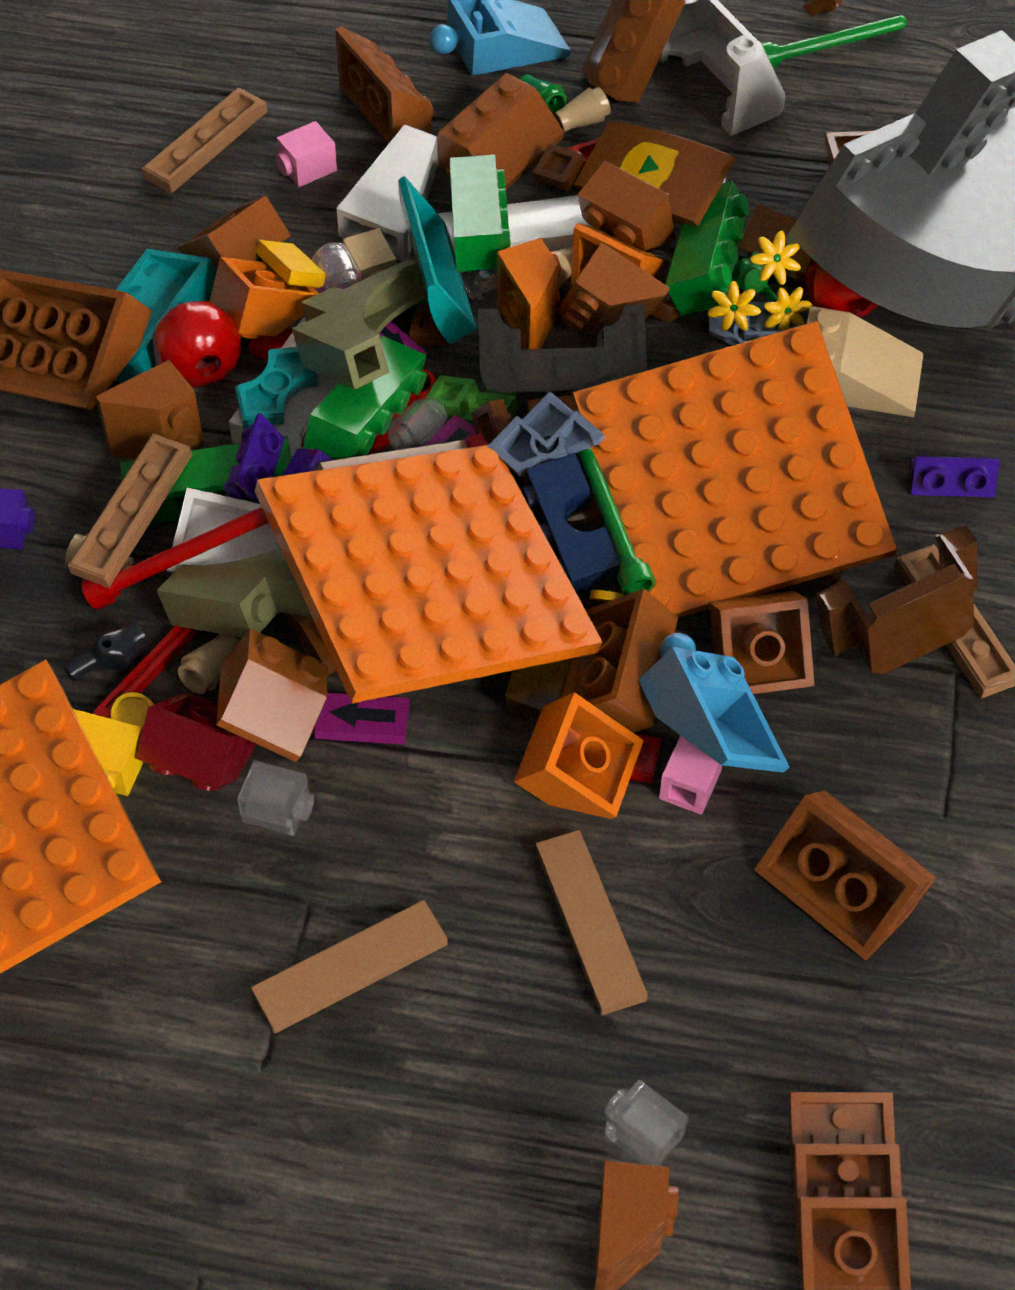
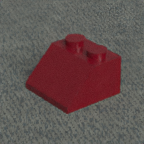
M186 691L148 707L135 759L149 763L150 769L159 774H178L191 779V784L199 789L216 791L237 780L256 743L216 725L218 702Z

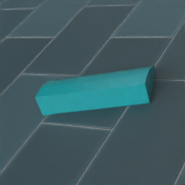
M403 176L398 179L399 200L429 308L440 333L449 344H452L476 330L477 327L461 273L457 272L456 257L446 223L411 182Z
M146 249L116 290L127 292L151 309L152 312L140 348L114 381L123 383L157 366L153 352V333L155 327L173 307L186 302L207 301L209 299L217 273L211 258Z

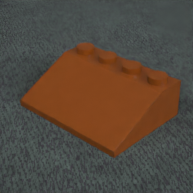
M0 269V391L92 410L97 403L95 396L107 391L140 348L152 310L124 291Z

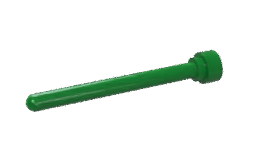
M898 15L782 46L776 43L772 44L770 41L761 43L775 70L777 65L782 63V60L901 30L906 27L907 19L903 15Z
M587 448L577 452L621 563L618 568L617 580L624 596L643 588L648 592L651 591L656 585V579L650 565L644 563L641 558H637L604 474L592 449Z

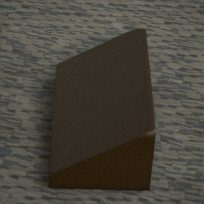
M570 659L512 670L505 693V700L511 715L539 718L543 706L560 699Z

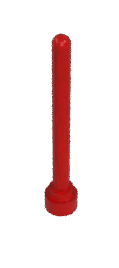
M262 507L257 508L120 571L110 588L83 578V594L91 607L95 610H100L115 603L116 597L121 595L122 589L269 522Z

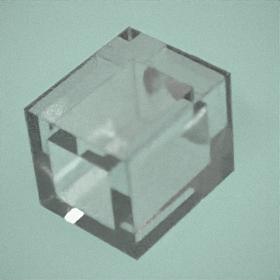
M254 760L237 798L241 820L244 823L295 836L300 821L308 820L314 803V794L309 793L307 774Z
M638 1079L628 1092L623 1088L620 1089L608 1103L604 1111L607 1115L605 1136L641 1164L660 1166L684 1136L688 1116Z

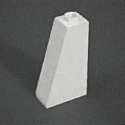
M404 124L336 208L339 237L348 238L379 228L396 259L404 261L409 258L412 243L399 200L398 179L405 176L427 201L438 166L437 136Z

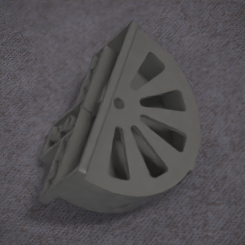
M1001 30L956 49L915 113L844 144L785 238V246L793 243L799 244V250L803 249L816 263L842 284L864 298L897 314L918 321L948 327L971 328L987 326L991 329L1003 321H1006L1008 324L1015 320V42Z

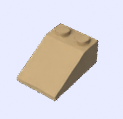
M810 306L807 324L818 321L847 406L914 417L923 352L850 312Z

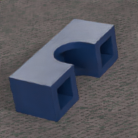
M572 453L526 469L527 485L522 487L523 496L531 511L536 509L541 521L538 524L576 594L580 595L617 582L618 568L621 563L606 527L591 532H581L573 529L566 522V519L572 513L589 507L590 488L576 454Z

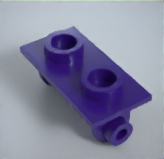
M257 413L254 423L242 431V440L235 457L239 465L232 466L229 478L224 484V490L227 497L240 500L250 497L255 503L260 504L255 494L257 479L273 477L285 438L261 413Z
M916 456L915 459H910L909 473L913 475L911 495L995 497L1001 460L1000 458H987L986 456H981V458Z

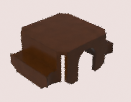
M961 525L950 531L935 535L939 548V569L937 572L869 603L872 613L866 615L846 580L843 581L841 579L828 589L817 593L816 599L820 627L833 655L836 657L843 651L856 646L872 674L879 673L883 675L965 636L968 630L974 626V590H977V539L969 527Z

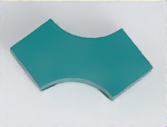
M297 347L268 350V364L265 370L256 379L235 387V398L243 429L248 428L249 425L254 423L257 413H261L272 425L284 424L285 406L290 398L301 390L316 386V373L302 366Z

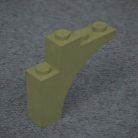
M410 259L404 260L343 290L332 287L302 301L301 304L306 322L292 328L302 366L354 390L389 373L379 333L400 313L426 299L417 262Z
M280 547L254 557L232 562L209 565L182 564L157 589L169 621L173 626L242 638L250 628L260 633L278 612L312 618Z

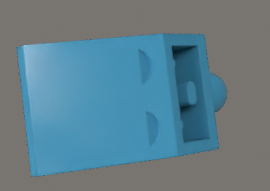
M448 0L447 25L436 26L429 36L430 46L436 53L449 54L456 48L472 76L570 57L571 55L570 48L544 8L516 0Z
M673 633L668 635L660 646L661 658L638 680L655 717L722 766L782 773L790 767L744 677V669L734 657L696 651L693 640L686 634Z

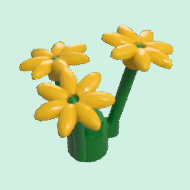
M779 231L776 234L773 244L765 237H759L758 243L764 253L755 251L751 254V258H744L735 265L732 282L728 288V296L720 291H712L713 299L720 305L710 309L708 316L716 318L723 316L721 321V330L723 332L731 327L734 320L742 330L746 331L748 329V321L745 315L756 316L761 313L758 307L748 303L753 299L755 293L760 291L771 301L764 304L765 310L774 313L766 320L764 324L766 328L779 324V331H785L789 329L790 321L798 326L804 324L803 318L799 313L808 310L812 304L806 300L800 301L803 295V288H796L788 296L784 288H779L776 294L767 285L769 277L773 272L778 283L783 285L786 282L785 269L790 271L800 270V265L792 258H789L799 250L800 246L797 243H793L784 247L785 234L783 231ZM739 288L745 292L739 295Z

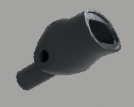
M130 619L122 627L101 634L88 652L64 665V671L69 679L74 681L96 667L103 670L127 669L132 665L136 657L147 650V638L139 624L134 619Z

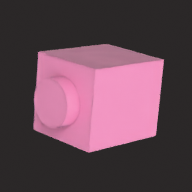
M316 121L277 137L279 152L276 155L277 166L284 176L288 175L298 188L337 171L335 142Z
M680 736L662 774L659 799L702 815L720 776L722 765Z

